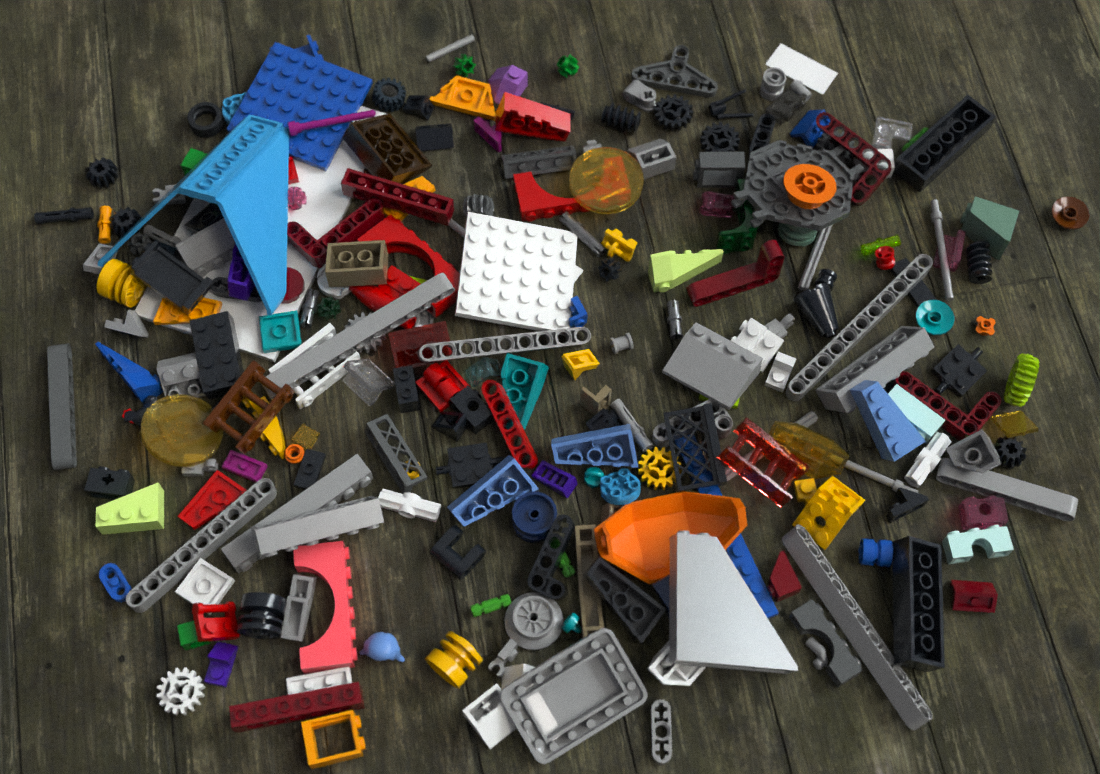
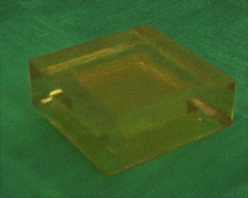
M302 424L291 440L304 449H311L320 434Z

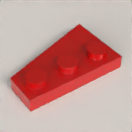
M217 470L182 510L178 518L196 530L219 515L247 490Z

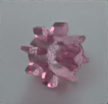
M290 187L288 189V208L292 210L301 209L302 204H306L307 200L305 191L302 192V189L299 187Z

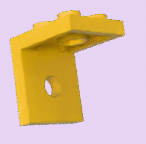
M832 476L817 489L792 525L794 527L796 525L803 526L815 543L826 550L848 519L862 506L865 499ZM816 517L824 518L825 526H820L816 522Z

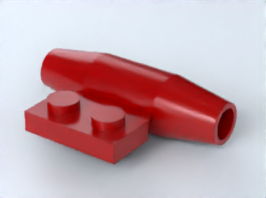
M391 265L387 271V284H381L378 287L375 285L349 286V291L364 306L375 312L421 284ZM413 317L399 326L410 330L417 318Z

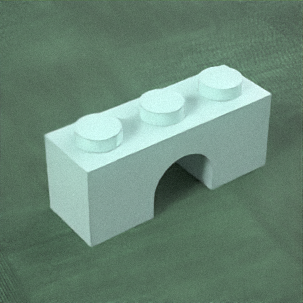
M993 525L984 530L972 528L964 533L952 531L947 533L942 541L948 565L968 562L974 556L972 545L983 547L988 559L1008 556L1014 550L1007 526L999 527V525Z

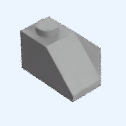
M983 429L946 448L956 467L983 474L1001 464L992 441Z

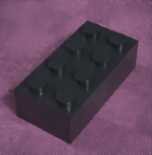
M228 311L189 320L203 393L209 399L225 396L244 372L234 319Z

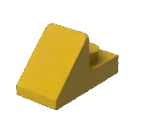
M590 349L566 353L561 356L564 367L574 380L583 371L596 369L600 364Z

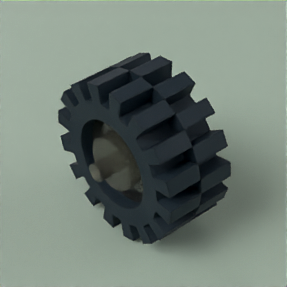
M388 77L387 80L381 78V81L378 80L374 85L372 101L375 102L374 105L376 107L379 105L380 110L385 108L384 111L388 112V109H390V112H394L395 108L397 111L404 104L405 87L404 85L401 86L400 81L396 83L394 78L393 81Z

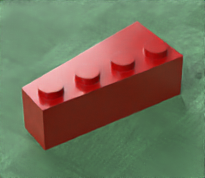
M504 92L496 110L495 131L565 142L570 134V113Z

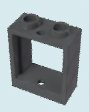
M699 152V158L695 159V169L693 170V180L697 181V188H736L738 179H743L745 171L744 152ZM705 170H733V171H705Z

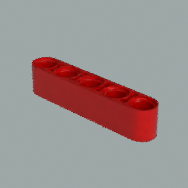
M486 380L481 388L483 396L513 458L522 468L533 469L538 463L537 455L503 386L494 380ZM495 385L496 391L490 395V388ZM504 403V409L501 412H499V404ZM509 420H512L513 426L510 429H507V422ZM520 437L522 440L521 444L516 447L514 444L515 440ZM529 455L530 461L524 465L523 458Z

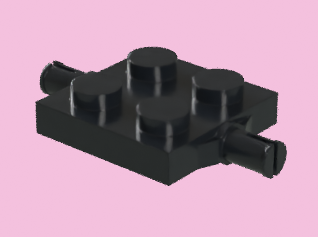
M958 344L931 370L941 382L934 391L937 392L941 388L938 392L941 395L946 389H949L959 398L963 396L987 372L976 360L983 354V350L976 354L981 349L977 347L970 354Z
M487 442L447 448L448 465L436 467L437 475L449 473L453 489L473 486L504 458L502 456L491 459L488 453Z

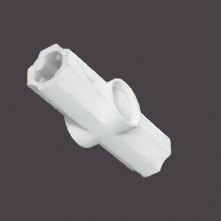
M937 432L927 447L922 449L915 459L914 465L904 477L909 485L919 488L927 478V475L930 472L932 473L941 460V456L952 442L949 436Z
M382 489L378 498L381 508L396 511L407 518L419 517L434 522L439 518L441 504L421 499L418 495L409 492L401 494Z

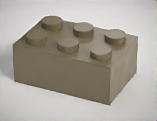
M385 240L328 243L325 274L329 287L387 284L389 255Z

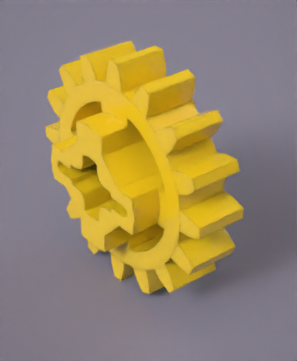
M654 447V452L648 449L647 456L642 454V461L638 463V467H640L638 475H642L641 481L647 480V487L652 484L654 485V490H657L658 486L665 490L666 485L671 488L673 481L676 482L671 452H665V447L661 451ZM671 471H673L672 474L668 478H666V475L670 474Z

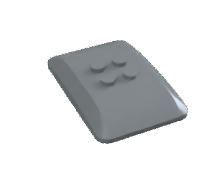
M601 628L505 686L501 691L500 698L537 762L546 764L641 706L647 699V690L614 633L607 628Z

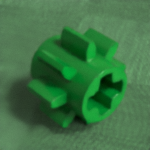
M461 54V58L455 57L456 61L452 67L457 69L456 74H462V76L467 77L468 73H474L473 69L476 64L472 62L473 57L466 56V54Z
M571 54L568 57L562 56L557 62V67L559 68L557 71L565 78L568 75L574 76L579 69V65H577L578 60Z

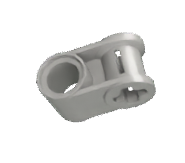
M634 79L622 92V96L626 101L645 112H651L656 108V92L642 84L639 80Z

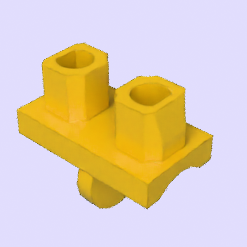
M607 229L601 243L609 250L607 255L613 257L616 254L629 262L633 256L637 241L632 238L625 240L622 238V232L618 229L613 231Z

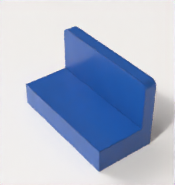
M824 109L808 111L791 131V137H802L807 146L814 147L818 138H821L823 134L818 129L816 118L820 113L826 111ZM823 119L820 125L827 126L830 120Z

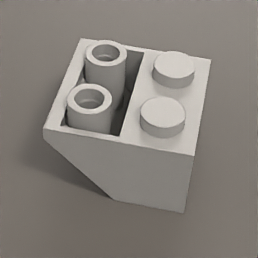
M657 139L627 149V153L640 180L675 169L676 155L669 142L663 139Z
M196 352L158 361L157 372L167 405L206 396L202 389Z

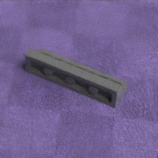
M573 145L501 155L506 179L513 178V174L530 171L532 175L578 169L576 150Z
M388 414L366 423V436L403 494L405 492L411 493L414 485L427 480V475ZM386 422L389 426L388 432L380 430L377 425ZM388 438L396 439L399 442L398 448L390 446L387 442ZM398 453L407 455L409 458L408 464L398 460ZM408 469L417 471L420 476L411 480L407 474Z

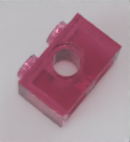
M987 496L984 499L968 497L958 506L962 530L972 528L984 529L993 525L1003 527L1008 522L1004 498H997L996 496ZM979 509H983L987 515L981 514Z

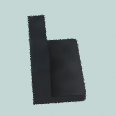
M452 123L416 126L417 147L421 151L454 147Z

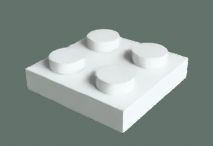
M200 558L175 593L191 604H219L235 580Z

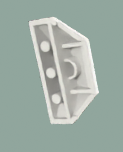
M668 641L654 656L647 669L663 685L690 686L706 667L669 664Z

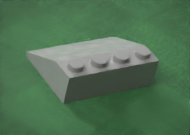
M696 322L685 334L662 373L730 410L760 373L763 358Z

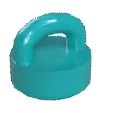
M597 467L587 469L584 475L586 485L591 488L600 487V479L604 476V473Z
M572 612L563 622L561 629L566 633L570 632L571 629L576 633H581L582 628L577 623L580 617Z

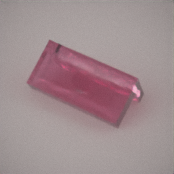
M958 230L955 237L944 235L949 271L955 272L960 264L966 231ZM937 247L933 267L941 269Z

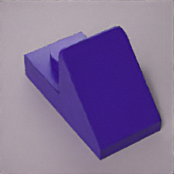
M222 642L215 644L208 654L210 664L204 680L206 684L227 687L239 648L237 645Z

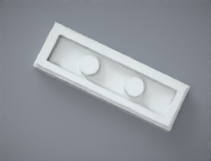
M349 666L286 678L288 695L352 683Z

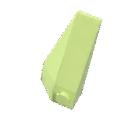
M685 250L684 254L666 251L651 254L648 275L653 292H666L720 263L723 257V250H701L698 253Z

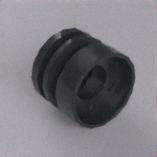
M262 592L243 594L240 610L245 615H241L238 618L241 624H238L237 632L254 639L280 638L282 636L281 627L283 626V621L278 619V617H282L285 614L286 599L275 594Z

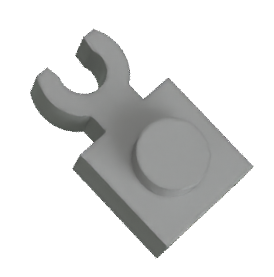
M167 185L163 191L161 189H153L154 196L159 195V197L153 198L154 204L159 202L175 185ZM176 194L167 205L186 203V195Z

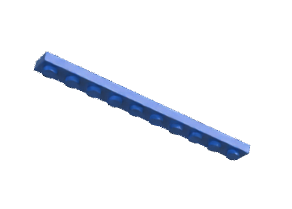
M693 435L691 439L697 442L695 436ZM684 437L676 439L674 444L681 448L686 439ZM688 442L683 450L693 456L698 447ZM700 450L695 459L705 464V457ZM680 453V457L686 467L690 458ZM694 461L687 468L695 476L702 469ZM704 469L699 478L704 482L713 481L712 473ZM718 485L696 489L697 493L723 496ZM740 533L725 551L766 617L770 619L778 615V610Z

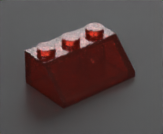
M446 321L388 333L396 368L411 365L415 368L438 363H424L420 361L417 355L419 348L425 344L450 341ZM443 346L442 354L450 356L452 352L450 347ZM424 348L422 351L423 357L426 359L431 358L432 351Z

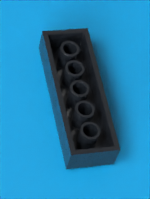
M969 95L965 96L897 157L894 172L917 191L921 192L991 128L996 116Z
M907 536L892 542L894 665L930 672L945 668L941 545Z

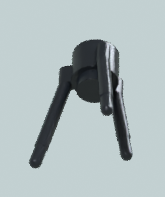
M743 89L724 99L709 103L711 116H717L718 120L722 118L753 117V113L724 114L726 111L725 102L740 96L746 90Z

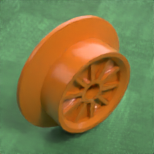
M795 165L786 171L783 178L788 198L794 205L803 209H816L823 203L831 200L836 193L837 186L833 176L825 169L816 165Z

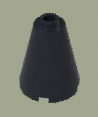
M828 283L819 284L816 288L812 290L807 289L794 297V303L821 337L825 336L827 339L837 334L836 331L839 327Z

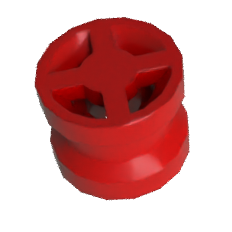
M882 246L875 251L878 268L888 270L894 267L896 261L892 247Z

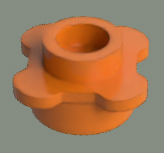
M982 316L977 317L975 331L982 336L993 335L995 333L993 329L996 323L993 318L985 319Z

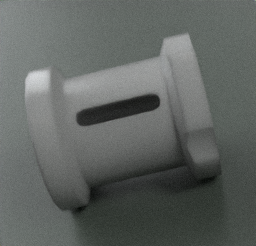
M629 332L625 333V336L610 338V345L614 354H618V351L628 348L630 350L634 349Z

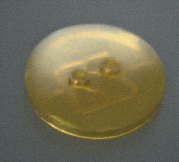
M612 147L594 148L583 153L572 165L569 175L570 190L576 201L586 209L602 214L618 213L632 206L640 197L644 182L643 172L637 160L627 152Z
M178 394L163 397L155 401L146 410L142 418L140 433L144 446L156 459L172 466L189 467L205 462L206 459H210L216 453L222 441L223 430L219 429L215 433L203 424L213 411L210 404L194 396Z

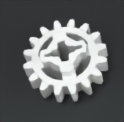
M184 667L182 672L179 668H175L174 674L168 671V678H161L163 685L157 686L161 693H158L156 696L158 699H162L159 704L162 707L166 706L165 711L168 713L172 711L176 716L179 711L183 715H186L187 709H190L192 712L195 711L193 706L195 704L201 705L198 699L205 696L200 692V690L205 689L203 684H199L202 678L200 676L196 677L197 673L194 670L189 673L186 667ZM180 678H187L185 681L178 680ZM180 688H182L183 691L181 695H179ZM177 702H183L182 705H175Z

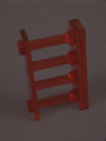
M746 417L733 431L739 436L733 447L727 446L717 458L772 500L773 503L783 507L793 497L787 492L792 480L797 481L808 471L809 466ZM745 442L755 448L748 461L739 454ZM761 454L771 461L764 473L755 467ZM777 466L787 473L780 486L770 479Z

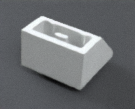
M495 684L462 710L464 717L489 749H492L517 729L501 701L500 694L502 689L498 684Z

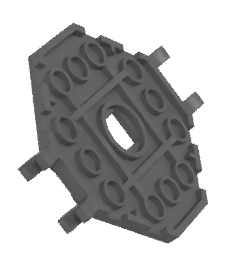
M778 140L750 152L744 189L735 192L733 196L736 199L731 201V204L737 208L745 200H748L757 210L752 213L754 219L750 221L753 228L761 225L764 220H770L820 231L848 218L853 180H860L862 176L859 173L863 172L865 168L858 164L849 170L841 162L843 157L840 154L845 152L841 145L831 151L823 149L821 152L812 150L811 146L801 144L793 146L786 144L787 141ZM799 164L819 166L828 171L835 179L836 193L831 200L823 203L816 209L800 208L794 205L788 198L783 184L786 171Z

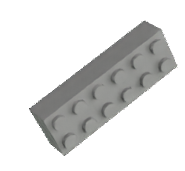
M901 326L815 391L826 410L850 413L857 406L850 392L851 388L864 380L878 381L884 388L885 384L890 380L898 378L902 371L914 366V362L918 359L926 357L929 351L934 348V345L925 327Z
M368 496L252 526L251 530L256 551L261 555H265V557L278 554L277 551L281 549L292 551L298 549L300 544L310 546L319 543V539L333 540L339 538V534L347 533V535L359 533L361 528H367V530L379 527V523L384 522L379 498Z

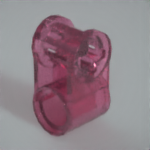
M711 191L702 193L701 198L703 202L699 209L701 214L730 218L734 215L735 207L731 204V201L735 199L733 195Z

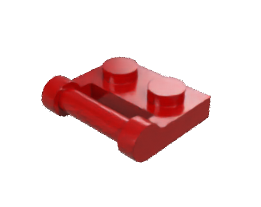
M233 601L226 602L225 604H193L192 613L198 642L236 640L240 637V634L237 632L236 605ZM225 612V617L204 618L203 613Z

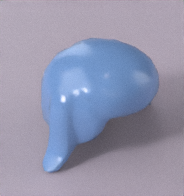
M376 632L364 642L363 650L359 652L360 655L366 654V656L377 661L388 659L391 661L394 659L400 662L405 661L400 653V647L396 638L390 633Z

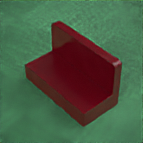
M951 580L950 585L953 589L952 610L995 613L998 593L993 583Z

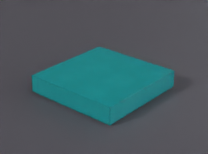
M297 310L272 314L271 316H259L264 354L295 349L302 344Z

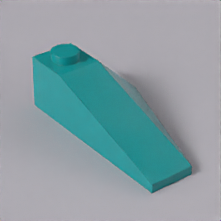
M507 353L501 370L502 386L525 431L543 388L549 366L538 361ZM509 420L507 422V429H510L513 426L512 420Z

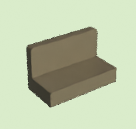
M605 385L594 395L583 386L580 389V405L595 416L603 408L607 409L610 406L612 389Z

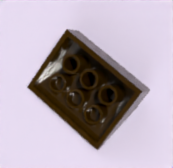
M390 113L350 122L342 137L373 176L405 184L433 166Z

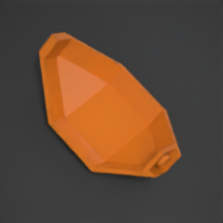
M686 491L638 500L624 505L594 528L596 546L602 558L642 581L653 584L670 574V537L676 534L677 531H689L690 534L694 535L708 533L709 536L717 537L726 550L747 527L746 509L740 498Z

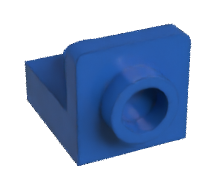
M575 296L571 298V306H569L572 315L568 319L570 328L583 327L587 323L588 314L579 297Z

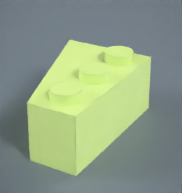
M158 482L96 507V528L102 535L164 529L163 488Z

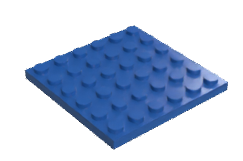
M275 42L229 123L227 132L229 133L249 114L281 122L284 127L289 129L288 122L290 121L299 122L300 124L357 113L373 84V80ZM350 122L303 130L297 136L292 137L289 131V157L293 156L296 160L327 171L343 141L342 137Z

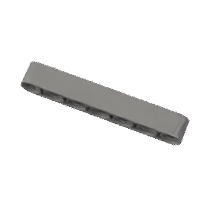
M942 458L940 460L936 479L941 483L1060 520L1073 521L1075 519L1078 505L1076 497L990 470L982 474L956 467L950 458Z

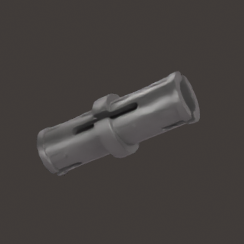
M313 289L307 290L306 301L302 305L303 313L300 326L304 328L306 321V328L312 327L313 316L317 312L316 303L319 291L315 289L313 296Z
M672 300L667 302L669 315L667 323L670 325V338L676 340L675 332H677L678 340L683 337L681 330L682 316L679 313V301L674 300V307H672Z

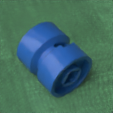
M861 538L859 543L860 565L872 566L876 563L877 566H891L893 559V544L891 540H878V542H875L874 539Z

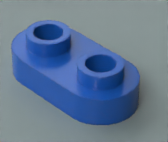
M113 563L104 565L99 571V578L109 595L116 602L126 601V596L132 588L124 574ZM115 573L114 577L109 579V575ZM124 589L125 592L122 595H119V591Z

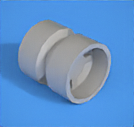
M776 67L769 68L764 72L760 95L765 100L776 101L782 97L786 82L785 72Z

